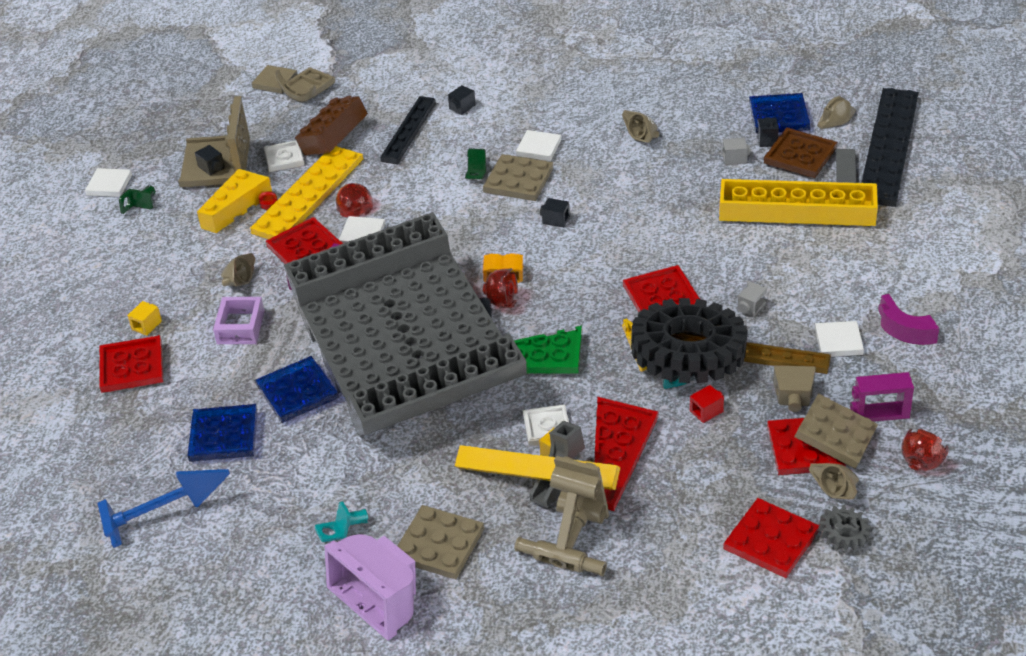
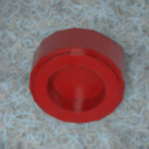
M271 191L262 192L259 195L260 207L268 210L278 200L276 194Z

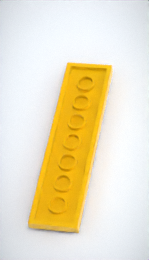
M338 146L330 153H324L250 227L251 234L270 239L302 223L363 161V154Z

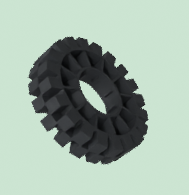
M679 298L678 305L673 299L663 300L662 306L658 303L648 306V310L642 309L638 313V317L634 318L631 335V353L633 358L637 359V364L641 368L647 367V372L654 376L662 372L661 378L672 381L678 375L679 383H690V377H695L697 383L708 382L709 375L716 381L724 378V373L728 375L736 372L737 367L740 368L744 363L747 327L740 316L735 317L736 312L729 308L722 311L723 305L715 302L707 307V300L696 299L695 304H690V298ZM694 333L707 338L691 342L676 339L671 335Z

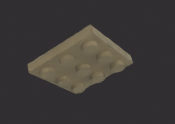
M501 154L483 186V192L536 201L553 170V162Z
M818 393L794 437L856 469L878 424Z
M422 505L397 546L415 560L416 568L456 580L485 527L483 522Z

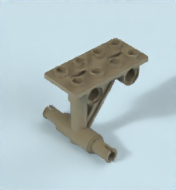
M556 456L554 459L555 468L550 479V487L561 490L557 500L556 511L563 513L557 544L544 540L535 542L518 537L514 549L516 552L532 555L535 560L552 564L558 568H566L578 573L587 571L604 576L607 568L606 561L590 558L585 552L573 549L581 528L586 525L587 520L601 524L604 519L609 517L600 468L593 463H583L575 461L570 457Z

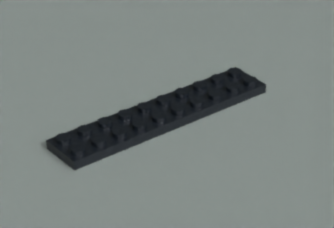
M894 88L882 89L861 183L877 184L878 205L896 207L919 92Z

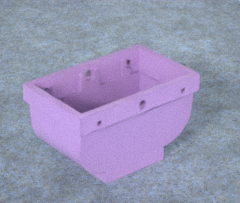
M358 534L346 537L339 542L333 540L325 545L327 588L387 641L396 636L397 630L405 625L413 616L414 595L416 594L415 560L385 536L376 540L371 536Z

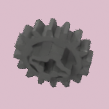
M842 505L841 509L833 506L832 511L826 509L825 514L821 515L818 531H821V538H827V545L835 544L836 550L839 547H843L844 552H847L848 547H851L852 550L856 551L858 546L863 548L865 542L869 540L871 525H867L869 519L862 518L863 512L855 513L854 507L846 510L845 505Z

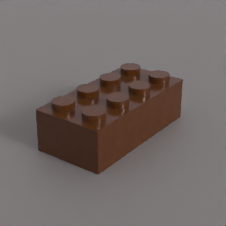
M359 96L335 97L329 101L326 107L319 111L320 113L309 121L310 123L300 129V133L295 139L304 155L330 153L368 113Z

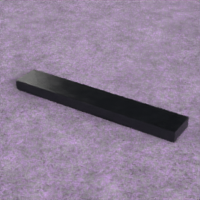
M418 97L380 157L381 162L398 165L435 106V98Z

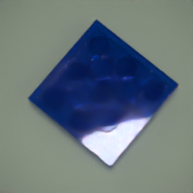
M803 93L749 96V105L756 134L758 119L767 117L777 119L780 133H783L786 128L797 131L810 130V120Z
M312 356L255 379L257 388L281 423L339 398L338 391Z
M248 404L193 409L187 454L189 462L254 456L257 405Z

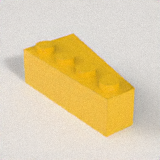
M238 169L197 211L201 229L218 233L234 222L236 216L247 213L249 207L260 204L259 195L266 191L272 192L269 177Z

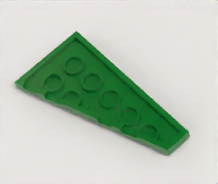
M582 325L576 326L575 330L565 332L564 329L558 330L557 334L550 336L540 334L514 340L526 359V374H579Z

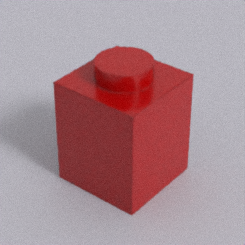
M711 385L706 386L690 396V412L702 423L707 422L724 412L723 394Z

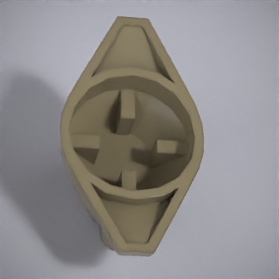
M834 97L824 108L817 127L824 129L843 125L851 120L856 109L843 97Z
M623 111L622 117L633 139L650 143L652 138L659 137L658 126L649 116L640 112Z
M249 253L232 259L221 273L223 278L222 285L224 287H236L249 284L253 277L254 255Z
M815 463L810 465V473L828 496L835 499H855L857 494L856 485L859 478L849 468L834 463Z

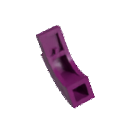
M890 294L881 295L878 310L881 315L880 326L885 332L900 341L910 344L931 345L937 343L939 327L931 315L912 316L906 314L898 308Z

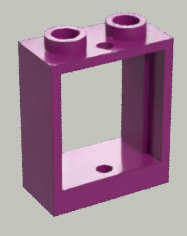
M909 372L856 377L855 386H852V397L854 400L850 402V410L873 422L909 419L914 392ZM897 393V399L894 402L865 404V399L868 395Z

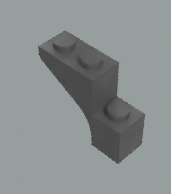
M562 421L549 433L551 440L549 457L560 456L574 459L585 448L580 426ZM537 479L529 494L530 501L548 508L558 499L561 490L551 488L550 481Z

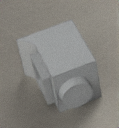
M747 280V288L745 287L738 295V311L754 317L766 304V300L761 299V297L767 292V288Z

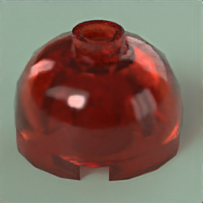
M350 183L343 186L336 195L337 212L339 211L340 215L345 218L349 216L360 217V214L363 213L365 215L369 214L373 209V199L370 191L364 185L358 183Z
M503 268L491 272L486 283L483 284L484 295L491 300L492 305L498 308H513L517 300H513L514 294H518V283L515 272H511L512 268Z
M909 429L903 438L901 452L911 469L915 471H929L936 469L944 462L949 453V447L946 445L944 448L941 445L943 440L931 432L923 429L912 432V429Z

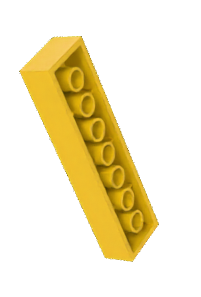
M721 179L719 221L876 226L878 203L877 184Z

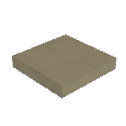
M267 65L252 82V88L282 94L283 90L277 81L275 71L279 70L287 82L298 75L297 70Z

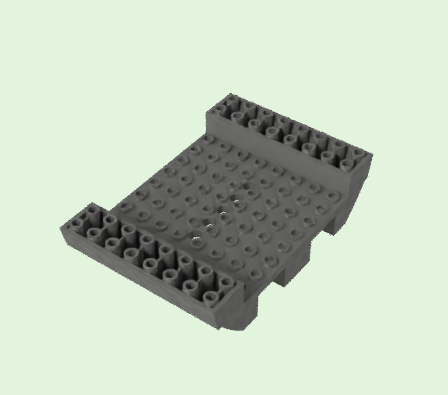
M434 212L284 264L287 278L306 330L312 342L316 341L320 348L325 369L337 393H342L347 403L351 422L358 435H368L526 375V359L511 335L502 336L452 256L448 235ZM417 356H423V357L420 358V359H416V358H415V357H417Z

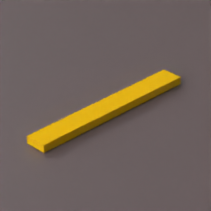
M460 445L454 466L459 469L550 481L555 468V457ZM589 462L600 468L604 489L615 490L620 467Z

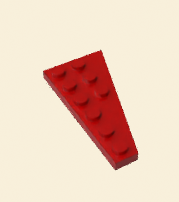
M597 396L594 462L620 467L616 489H604L608 510L615 511L659 418V412Z

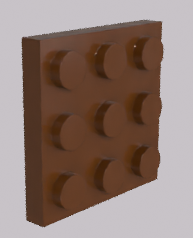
M786 128L764 156V164L816 178L835 152L838 142Z

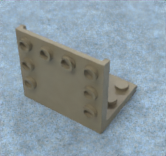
M235 96L233 104H230L231 114L229 115V125H227L228 135L186 138L187 144L182 171L178 180L179 187L221 185L238 169L246 171L251 139L241 96ZM207 145H211L222 153L225 166L224 169L211 176L198 167L195 156L196 151Z

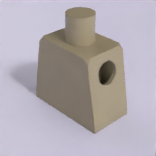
M774 365L773 384L778 404L788 405V409L792 412H798L802 406L810 405L816 367Z

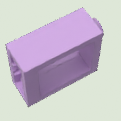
M222 297L213 328L217 344H257L265 312L262 297ZM228 314H252L250 324H226Z

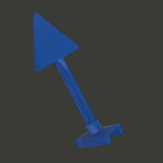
M229 469L177 471L176 477L182 487L125 512L120 511L115 514L106 499L98 502L104 535L106 538L110 536L111 544L115 548L122 545L118 527L127 524V521L186 495L189 496L195 507H199L230 474Z

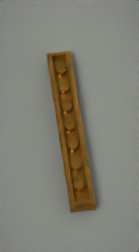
M689 333L671 335L676 339L691 342L707 338L703 335ZM747 342L744 362L770 366L816 367V373L828 374L831 354Z

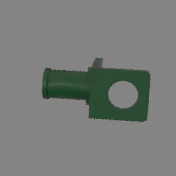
M469 148L467 150L468 171L465 174V179H483L486 174V150Z
M147 185L142 191L128 189L119 197L120 213L125 214L133 206L151 210L153 208L152 196L156 193L155 188ZM127 197V205L124 207V200Z

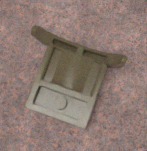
M311 67L287 82L279 70L275 71L277 81L283 92L299 102H306L335 83L334 76Z

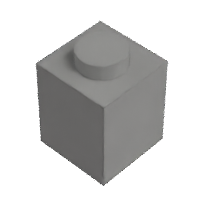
M745 137L723 139L722 155L725 165L747 163V156H750V145L746 144Z

